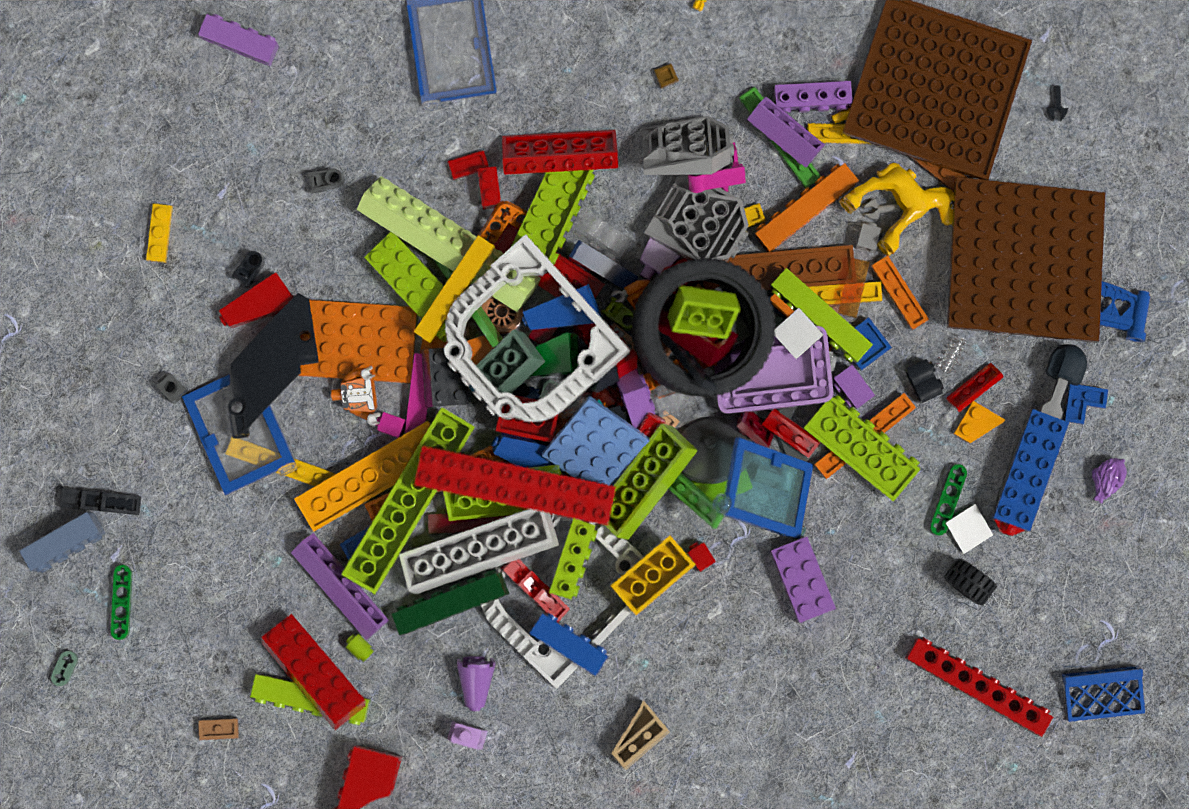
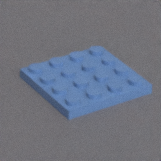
M588 396L543 450L542 456L553 464L559 465L562 470L576 479L614 486L641 449L650 441V438Z

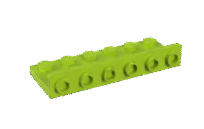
M594 170L546 172L512 246L526 234L554 265L559 255L556 253L557 248L562 249L566 240L563 235L565 231L569 233L574 223L570 220L572 216H577L581 208L578 203L580 200L584 201L588 190L585 188L587 184H592L595 174H593Z
M838 394L833 395L830 401L825 402L805 425L804 429L894 502L921 470L920 462L912 455L910 458L905 455V450L899 444L893 445L888 441L890 437L883 431L877 432L874 429L875 425L868 419L864 421L860 418V413L851 406L849 409L844 405L846 401Z

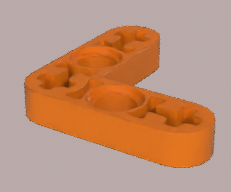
M501 201L497 204L478 235L485 240L488 237L489 243L494 245L508 223L520 229L522 223H518L516 218L519 215L526 216L528 211L509 201ZM506 207H508L509 212L505 211L502 215L501 209H506ZM499 222L501 225L499 229L493 230L490 228L491 223Z

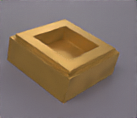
M672 63L654 70L661 89L679 82Z

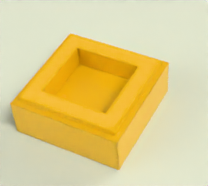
M760 203L744 208L749 225L748 228L766 222Z

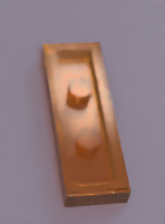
M855 258L850 259L838 314L857 318L870 262Z

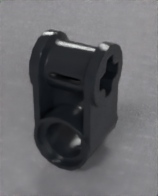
M256 251L249 252L235 269L231 278L239 280L248 289L265 265L264 256ZM253 256H259L260 258L257 265L251 264Z

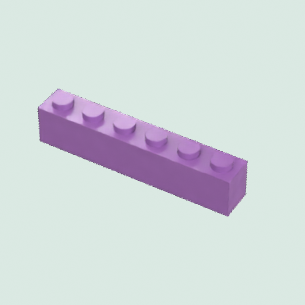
M314 533L301 541L291 552L366 640L389 621L358 584L341 575L344 570L343 566Z

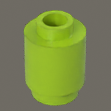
M352 634L346 641L348 645L345 648L357 660L365 662L374 652L371 649L372 646L360 634L357 636Z

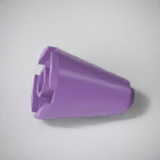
M482 656L463 657V661L457 659L464 702L470 711H480L481 708L485 707L496 665L495 660L490 658V661H485V657Z

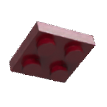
M753 411L742 412L737 423L739 431L743 435H747L753 443L769 448L774 433L762 425L764 421Z

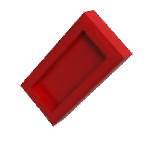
M484 150L448 161L453 180L476 174L479 168L489 167Z

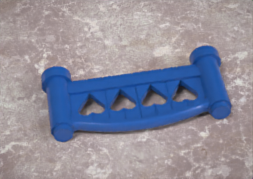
M1102 281L1101 296L1103 298L1109 297L1111 304L1102 313L1100 312V326L1127 331V340L1145 342L1146 333L1144 331L1150 293L1138 291V294H1133L1119 286ZM1116 299L1130 303V307L1122 316L1119 315L1116 308Z

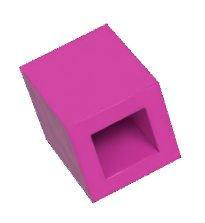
M383 412L382 416L380 415L377 418L380 424L375 426L378 427V432L399 438L402 435L406 420Z

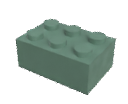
M512 330L476 366L500 393L512 394L545 360L525 333Z

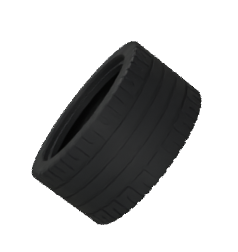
M717 258L688 260L664 270L644 288L643 293L638 298V302H636L635 311H633L632 342H634V350L641 361V365L660 385H664L665 388L673 392L688 396H717L737 390L738 387L746 385L764 367V363L767 362L768 355L772 351L771 347L775 341L773 339L776 333L774 331L776 322H774L775 314L772 311L774 309L770 304L769 296L766 295L767 292L761 287L760 282L756 281V278L750 275L747 270H743L742 267ZM688 281H708L720 286L725 284L727 290L736 295L737 301L745 315L746 326L751 336L745 339L743 348L736 360L723 371L710 376L717 385L714 392L701 387L690 373L677 367L664 352L659 339L658 319L662 306L676 288Z

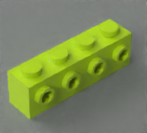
M573 518L549 593L572 600L573 596L577 597L580 588L577 582L579 578L583 579L586 568L582 566L585 559L589 560L592 551L589 545L591 541L595 542L598 532L594 530L596 525Z

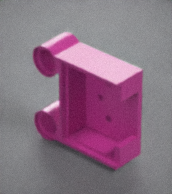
M733 142V166L728 169L722 168L713 174L688 175L690 192L700 193L715 188H722L728 192L729 186L746 183L745 168L742 163L739 164L735 142Z

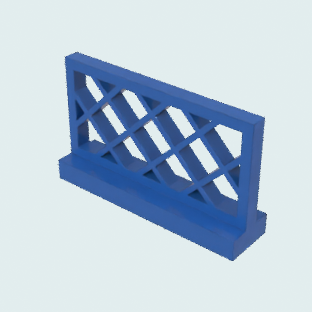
M1129 666L1062 674L1067 721L1073 722L1144 714L1143 669L1140 666ZM1130 680H1137L1138 687L1132 693L1125 686ZM1116 682L1120 685V688L1113 695L1106 688L1110 683ZM1097 684L1101 687V690L1093 697L1087 690L1091 685ZM1069 687H1079L1082 692L1074 699L1070 696ZM1123 689L1131 694L1125 703L1117 698ZM1104 691L1112 696L1106 705L1097 700ZM1085 693L1092 698V701L1086 708L1078 702ZM1135 697L1139 700L1140 709L1132 710L1127 705ZM1116 699L1122 706L1118 711L1112 712L1108 707ZM1095 702L1103 707L1098 714H1093L1089 711ZM1077 703L1084 710L1079 716H1072L1071 710Z

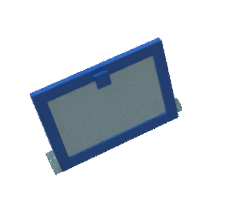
M735 438L725 494L716 496L713 502V509L716 513L786 537L800 539V536H803L806 531L803 520L814 464L742 438Z

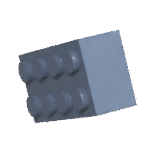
M86 512L19 552L30 571L44 573L52 568V564L62 563L67 560L69 554L74 552L77 554L86 549L85 545L88 543L94 544L102 540V535L106 533L95 513Z

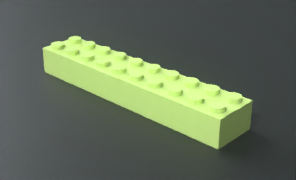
M382 176L363 194L356 209L453 272L477 238L470 231L460 227L454 221L446 218L437 210L427 206L421 200L416 199ZM494 248L471 283L474 284L485 274L503 253ZM514 270L510 271L508 279H514L517 272ZM524 276L520 284L516 286L505 284L492 296L518 312L534 293L541 277Z

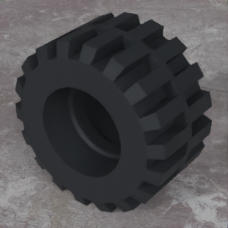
M961 558L956 559L944 576L946 582L975 604L981 606L986 603L997 588L991 578Z

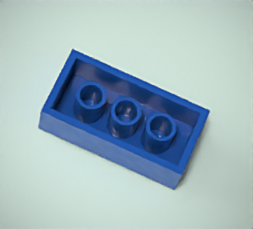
M549 612L547 615L542 613L530 634L596 676L609 657L606 655L607 650L598 644L596 647L589 644L591 640L582 634L578 637L573 633L575 629L564 623L561 626L556 622L558 618Z

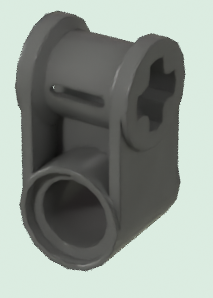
M335 168L306 174V177L309 178L311 187L309 192L311 194L340 188L345 182L343 174ZM338 174L339 180L332 183L330 181L331 176Z

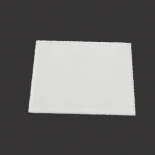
M800 308L774 330L776 331L775 337L795 359L823 336L821 331Z
M976 504L946 522L963 554L993 536Z

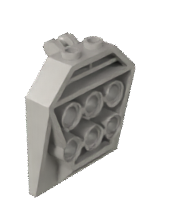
M710 116L642 128L644 175L713 174L722 168L728 169L733 166V134H729V126Z
M679 175L644 234L687 260L717 258L728 262L730 257L734 259L739 251L737 246H742L749 232L746 230L749 225L743 202L740 198L721 188L709 189L700 193L690 192L688 175ZM702 196L705 199V202L698 203L696 202L695 197ZM720 207L725 213L718 215L715 212V208ZM693 212L695 218L688 219L685 216V213ZM711 223L714 225L715 230L708 231L705 225ZM677 228H683L685 230V235L680 236L676 233L675 230ZM701 239L705 242V246L698 247L695 241Z

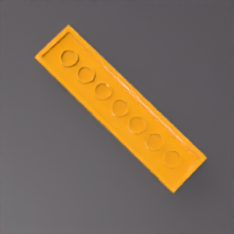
M426 421L294 498L313 532L395 485L429 428V422Z

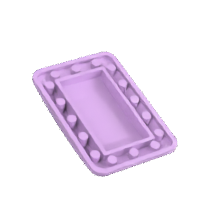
M816 326L823 336L797 359L774 337V345L771 347V354L768 355L769 358L764 363V367L746 385L738 387L737 390L730 393L717 395L719 409L726 414L830 401L833 397V383L826 330L821 326ZM745 340L734 345L730 354L717 361V366H714L715 374L723 371L736 360Z

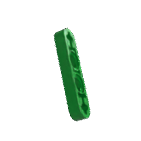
M954 465L948 472L929 527L931 533L936 536L943 535L948 530L945 520L941 523L944 529L939 530V532H936L934 524H938L940 518H936L937 515L942 518H948L947 522L952 519L967 477V469L963 465ZM958 468H960V472L963 473V476H959L956 481L960 482V485L954 482H949L950 479H955L956 474L953 473V470H957ZM948 486H954L957 489L955 496L951 497L947 494L946 489ZM944 503L950 506V512L947 515L940 512V506Z
M127 565L117 566L113 575L111 635L116 640H124L130 633L133 573L132 569ZM122 568L128 572V575L124 576V582L128 581V585H117V581L122 582V576L118 575ZM121 587L127 590L125 598H119L117 595V590ZM121 606L126 609V615L123 618L116 615L117 608ZM115 620H126V624L122 623L121 628L125 630V634H121V637H119L118 633H115V630L119 629L120 624H115Z

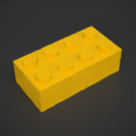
M670 535L613 583L611 587L636 616L694 567L695 564Z

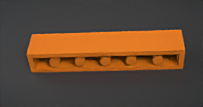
M845 163L841 166L839 164L834 166L830 170L831 174L825 178L823 175L815 182V187L812 189L808 187L800 194L802 196L797 201L795 199L791 200L785 206L787 209L782 213L780 211L776 212L771 217V222L767 225L762 223L756 228L757 233H755L754 237L767 252H772L859 182L858 178Z

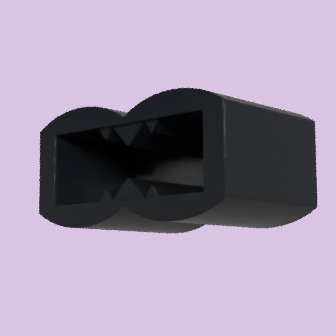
M925 359L904 369L920 404L943 394L942 389H944V386L940 379H936L933 373L936 370L931 361L928 362Z

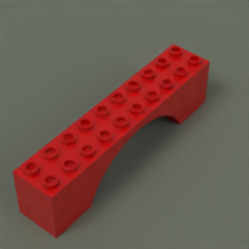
M424 446L421 448L414 481L416 486L608 525L616 489V487Z
M360 745L350 749L347 757L350 764L349 767L344 769L342 777L345 783L344 786L340 787L337 799H340V803L334 809H361L372 801L391 796L394 791L402 756Z

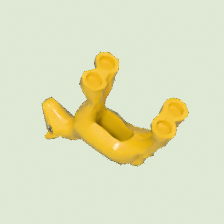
M894 162L890 163L885 169L877 171L879 178L872 177L864 184L855 187L854 190L839 200L842 208L847 213L852 214L858 209L862 197L868 192L874 190L892 192L897 204L903 210V214L877 243L878 248L886 256L894 254L899 248L902 231L909 224L923 217L930 209H938L941 222L945 226L951 225L953 222V190L946 187L923 190L914 180L917 176L911 169L905 170L900 164Z

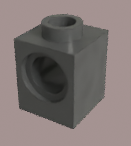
M171 373L163 375L158 380L159 384L156 386L173 404H176L189 392ZM172 382L175 383V390L168 392L167 385Z

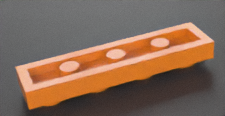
M888 255L871 266L911 330L929 320Z

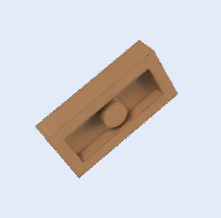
M238 719L199 721V740L239 738Z

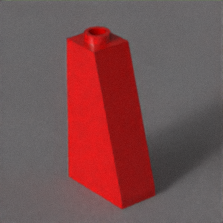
M275 272L220 309L221 316H219V319L224 326L228 325L230 328H235L278 314L294 297L280 276Z

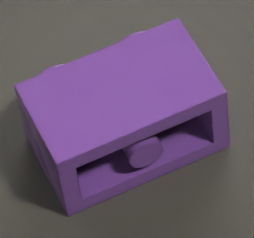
M853 365L832 379L834 389L844 395L845 403L849 408L852 406L858 409L875 396Z

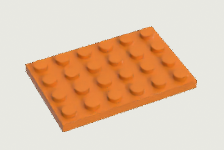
M309 300L319 363L300 365L301 373L298 376L344 379L345 375L354 368L372 366L373 369L369 372H373V375L375 374L374 381L411 384L416 334L414 330L416 329L417 314L411 307ZM302 334L300 339L307 341L310 339V336Z

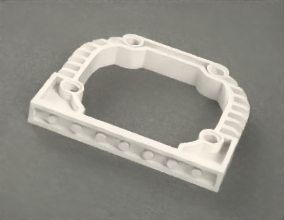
M526 234L456 299L446 319V338L448 343L444 348V353L450 360L448 365L455 372L458 370L463 375L461 380L467 386L470 384L475 389L473 393L480 401L484 399L488 403L486 408L492 415L497 414L506 420L515 417L523 421L539 422L558 415L630 352L625 344ZM514 270L517 272L514 279H508L510 271ZM546 272H549L562 286L559 290L566 298L570 295L574 299L572 304L579 312L583 310L596 326L591 330L589 350H584L579 354L578 363L580 366L546 397L537 402L522 403L510 393H500L472 362V347L464 338V331L467 321L472 314L505 284L516 286L522 282L524 276H543ZM454 347H459L460 349L457 356L451 355ZM587 356H593L594 358L591 365L584 364ZM505 404H509L511 407L510 412L507 414L502 413V407Z
M551 514L554 527L561 521H573V518ZM580 520L596 525L594 529L598 531L596 539L617 559L615 569L620 575H624L627 572L619 568L621 561H628L631 569L644 558L625 539L617 538L605 525ZM503 565L497 566L496 573L502 572L505 578L506 574L500 569ZM499 599L481 605L489 623L556 689L579 667L578 664L550 646L548 654H540L538 648L544 642L541 640L537 642L505 611ZM626 606L617 616L613 614L605 622L607 626L603 630L599 628L592 635L594 640L590 644L594 647L597 644L600 645L632 612L629 607Z

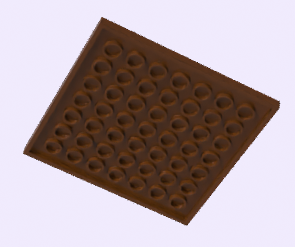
M886 0L842 134L977 179L989 180L1033 40L912 0Z
M956 177L954 184L947 328L1099 342L1106 193Z

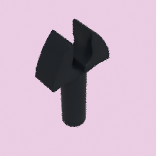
M1059 85L1053 87V107L1046 109L1049 118L1053 122L1055 121L1054 113L1056 110L1060 113V122L1068 112V108H1063L1061 105V86Z

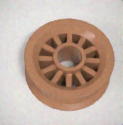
M493 296L481 305L489 318L495 316L491 322L499 334L510 333L522 321L523 308L516 312V314L510 313L515 310L509 308L504 303L501 304ZM501 307L507 309V314L504 317H499L496 314L497 310Z

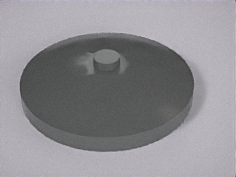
M707 418L690 425L681 435L698 451L683 469L682 474L690 480L703 484L727 481L735 438H742L750 441V438L739 431L737 422L726 418ZM744 450L741 471L747 466L752 454Z

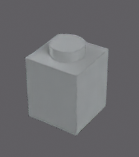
M872 222L862 224L855 248L874 253L881 228Z

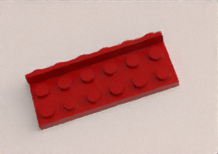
M616 130L502 136L504 174L618 168Z

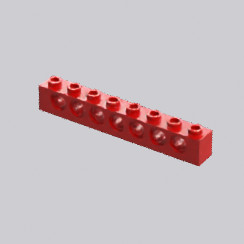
M924 637L922 639H915L905 659L1037 736L1043 737L1053 719V716L1049 714L1050 710L1041 705L1039 708L1032 705L1033 700L1026 696L1020 698L1015 695L1017 691L1008 686L1006 688L999 685L1000 681L991 676L989 678L982 675L983 671L974 666L972 669L965 666L966 661L957 656L953 659L948 656L950 652L941 647L938 649L931 646L933 642ZM927 651H931L934 654V659L931 662L925 660V653ZM946 660L951 664V668L947 672L943 671L941 667L942 663ZM962 670L966 671L968 675L967 679L963 682L958 678L959 672ZM979 680L984 682V689L982 691H977L975 688V684ZM995 690H999L1001 693V698L998 701L992 698ZM1012 700H1016L1018 703V708L1015 711L1009 708V703ZM1029 710H1033L1035 713V717L1031 721L1026 718V713Z

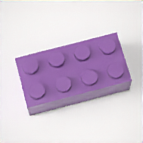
M808 537L770 551L798 623L836 609Z

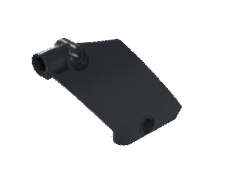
M300 293L257 334L231 363L228 412L232 438L234 439L245 438L250 435L249 428L301 373L300 365L319 363L309 298ZM308 334L310 339L303 341L300 339V336ZM234 405H240L242 407V410L240 412H234L232 411V407Z

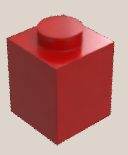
M696 542L688 547L690 551L687 554L699 572L716 562L704 542L702 544Z

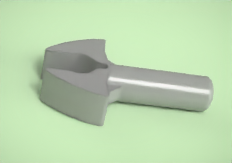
M876 199L867 203L863 208L871 207L876 210L872 214L864 215L875 221L879 220L878 216L880 213L900 211L898 204L880 206L876 203Z

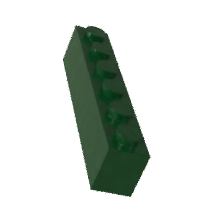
M495 570L485 573V578L480 580L475 577L467 580V585L460 587V584L449 587V592L444 594L442 591L431 594L432 598L426 601L425 598L414 601L413 606L408 607L406 604L396 608L397 612L392 613V617L399 636L406 635L509 595L502 572L495 573Z

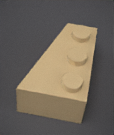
M644 700L612 752V755L625 770L670 733Z

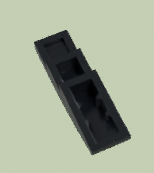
M62 488L59 507L139 515L141 496Z

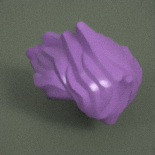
M1110 458L1098 468L1093 469L1092 479L1095 482L1096 490L1094 500L1103 503L1104 499H1107L1122 487L1127 474L1124 459Z

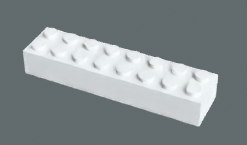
M529 509L399 554L408 590L414 594H419L550 549L559 544L550 513Z

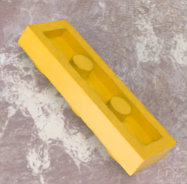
M153 204L147 261L162 263L167 261L173 206Z

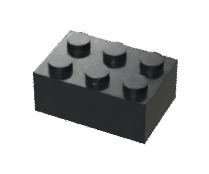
M454 347L452 349V356H457L459 354V347ZM444 348L421 349L425 407L469 404L468 386L461 380L463 375L458 370L455 372L448 365L450 360L446 357Z

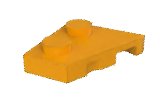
M973 401L953 434L970 444L1002 424L1005 419Z

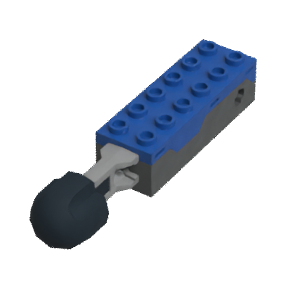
M1064 344L1054 349L1045 369L1046 375L1055 379L1048 402L1040 406L1038 411L1032 409L1027 412L989 519L995 521L999 532L1005 535L1014 536L1021 532L1031 531L1069 422L1061 420L1063 411L1060 403L1067 384L1077 386L1082 383L1087 369L1086 355L1076 345Z

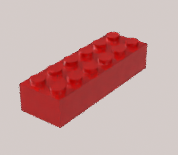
M290 614L261 637L262 645L334 730H337L366 707L365 699L293 614Z

